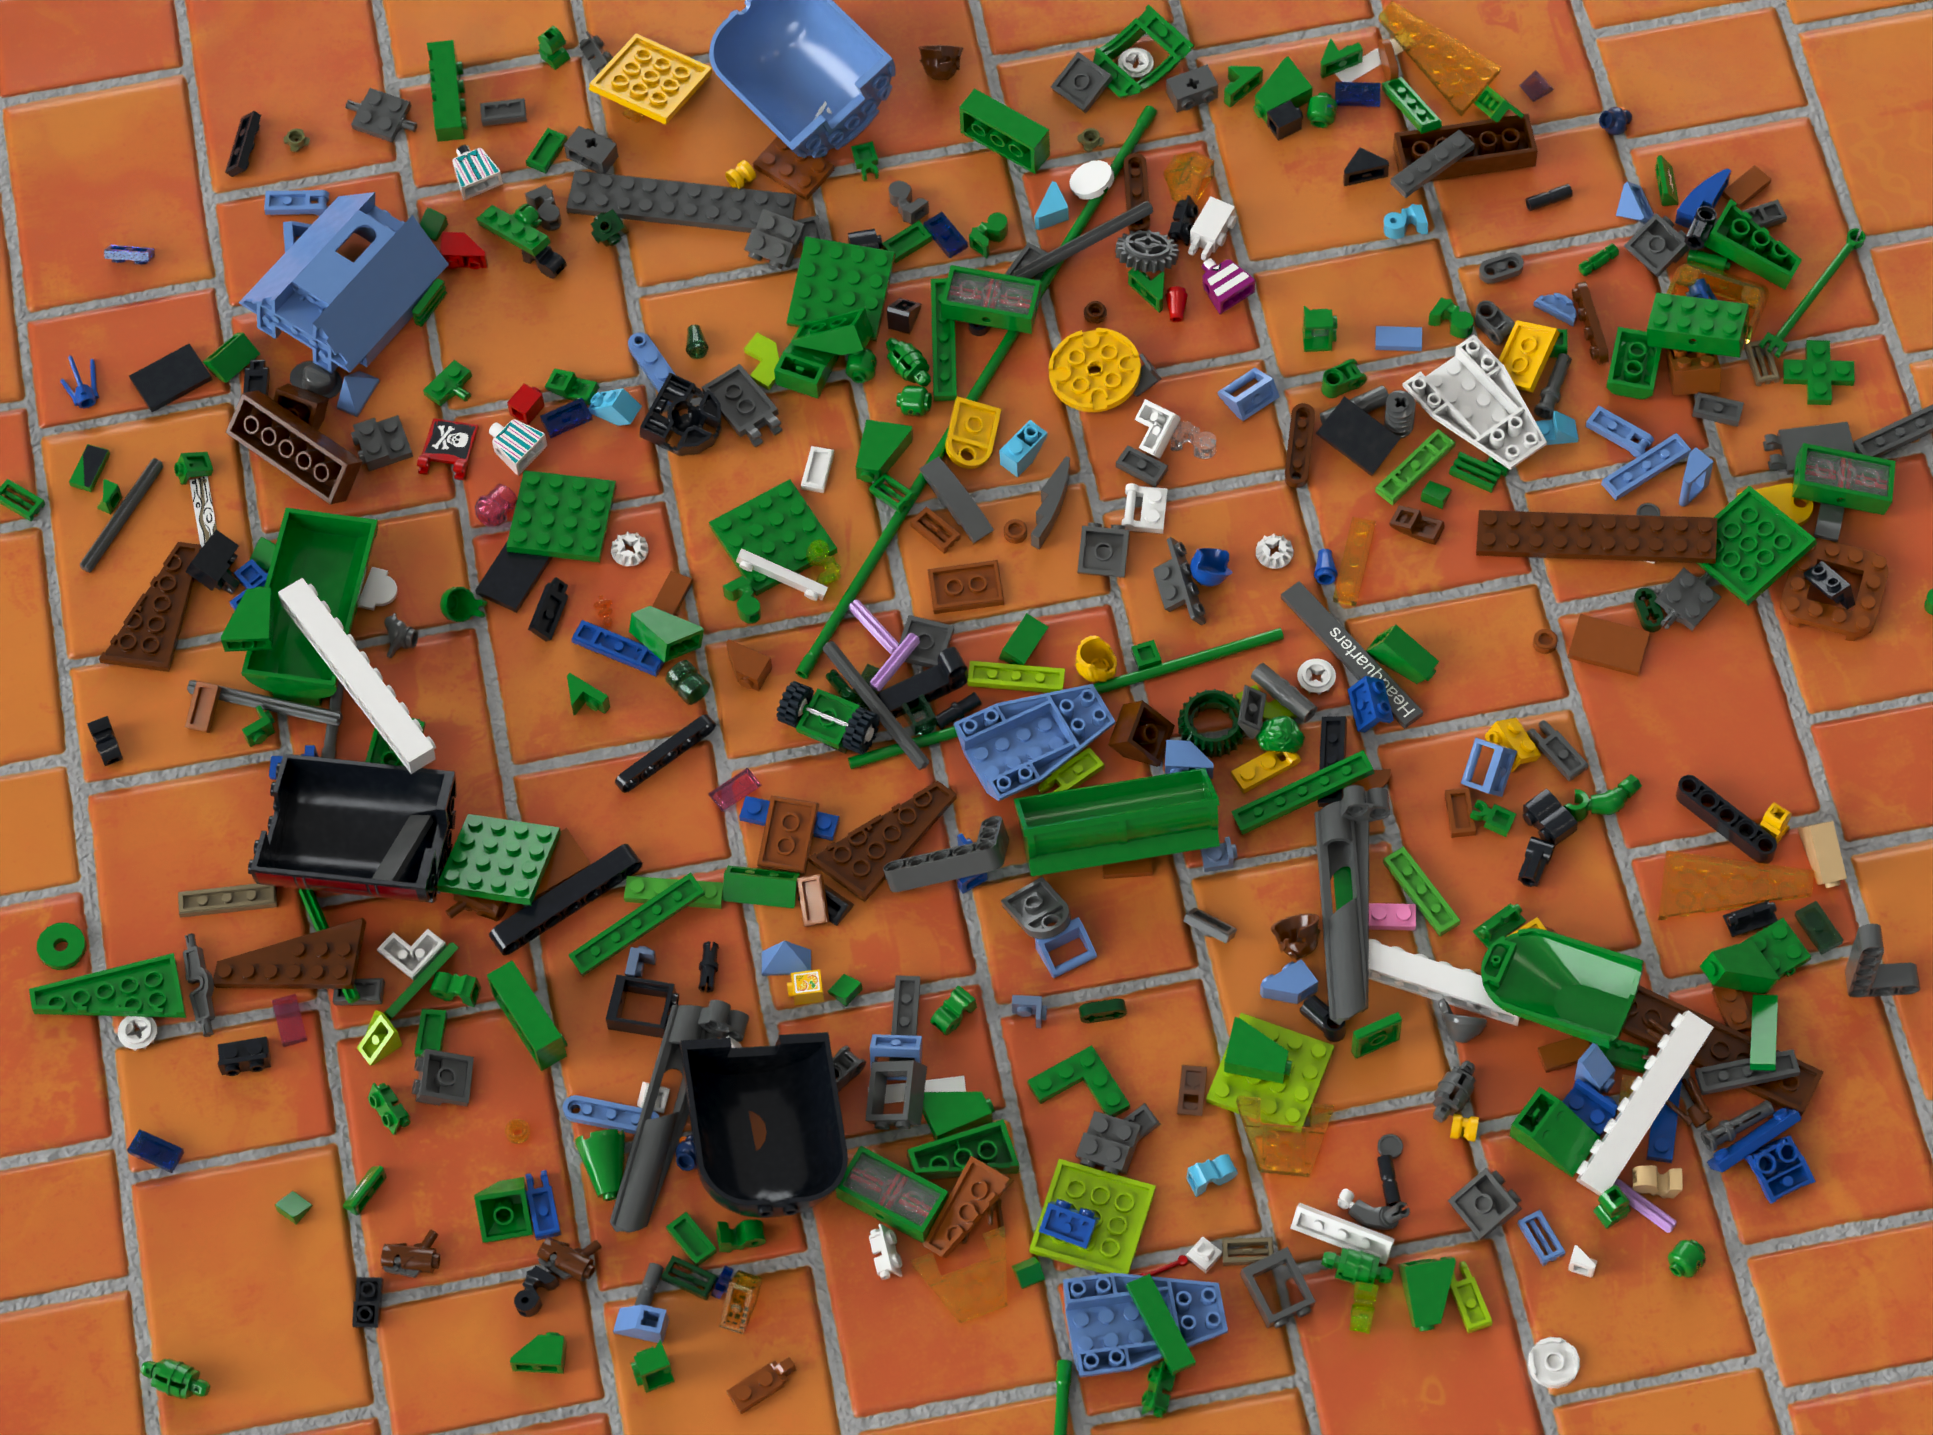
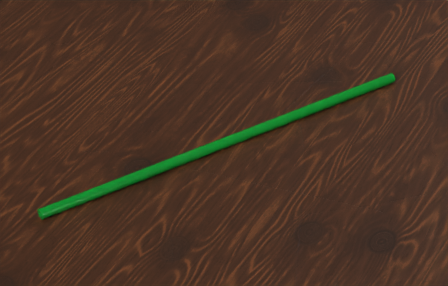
M1277 628L1093 685L1100 695L1284 639L1281 628ZM952 726L912 739L921 749L957 738L958 736L955 727ZM896 743L862 755L849 757L848 762L850 768L854 769L901 755L905 752Z

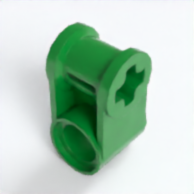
M1349 359L1324 372L1321 386L1322 394L1328 398H1336L1346 392L1360 388L1367 381V376L1360 372L1355 359Z

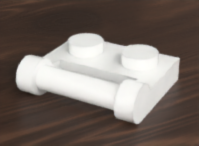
M1134 483L1127 484L1125 487V494L1127 495L1125 516L1122 519L1121 525L1125 526V530L1163 534L1168 489L1143 487ZM1136 497H1143L1140 521L1134 520Z

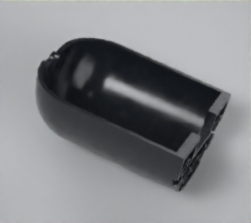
M829 1033L779 1035L775 1046L731 1048L730 1038L680 1041L697 1170L702 1185L711 1198L725 1209L743 1216L774 1218L795 1215L818 1205L829 1197L841 1183L848 1164L847 1146ZM749 1111L761 1117L767 1130L766 1140L757 1151Z

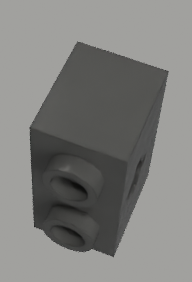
M1204 65L1166 79V93L1176 112L1190 110L1194 106L1209 103L1218 98V83L1208 65Z
M581 126L576 128L564 144L566 158L596 173L606 174L619 157L617 145L613 140L603 138L593 130L585 129Z

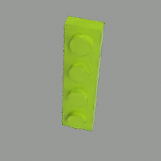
M970 661L967 684L972 687L1050 693L1063 690L1065 669Z

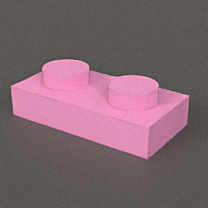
M1369 903V930L1416 931V904Z

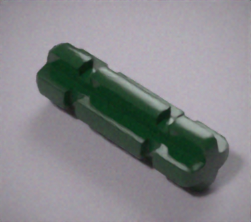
M832 669L830 673L826 674V679L841 698L850 702L855 700V693L836 670Z

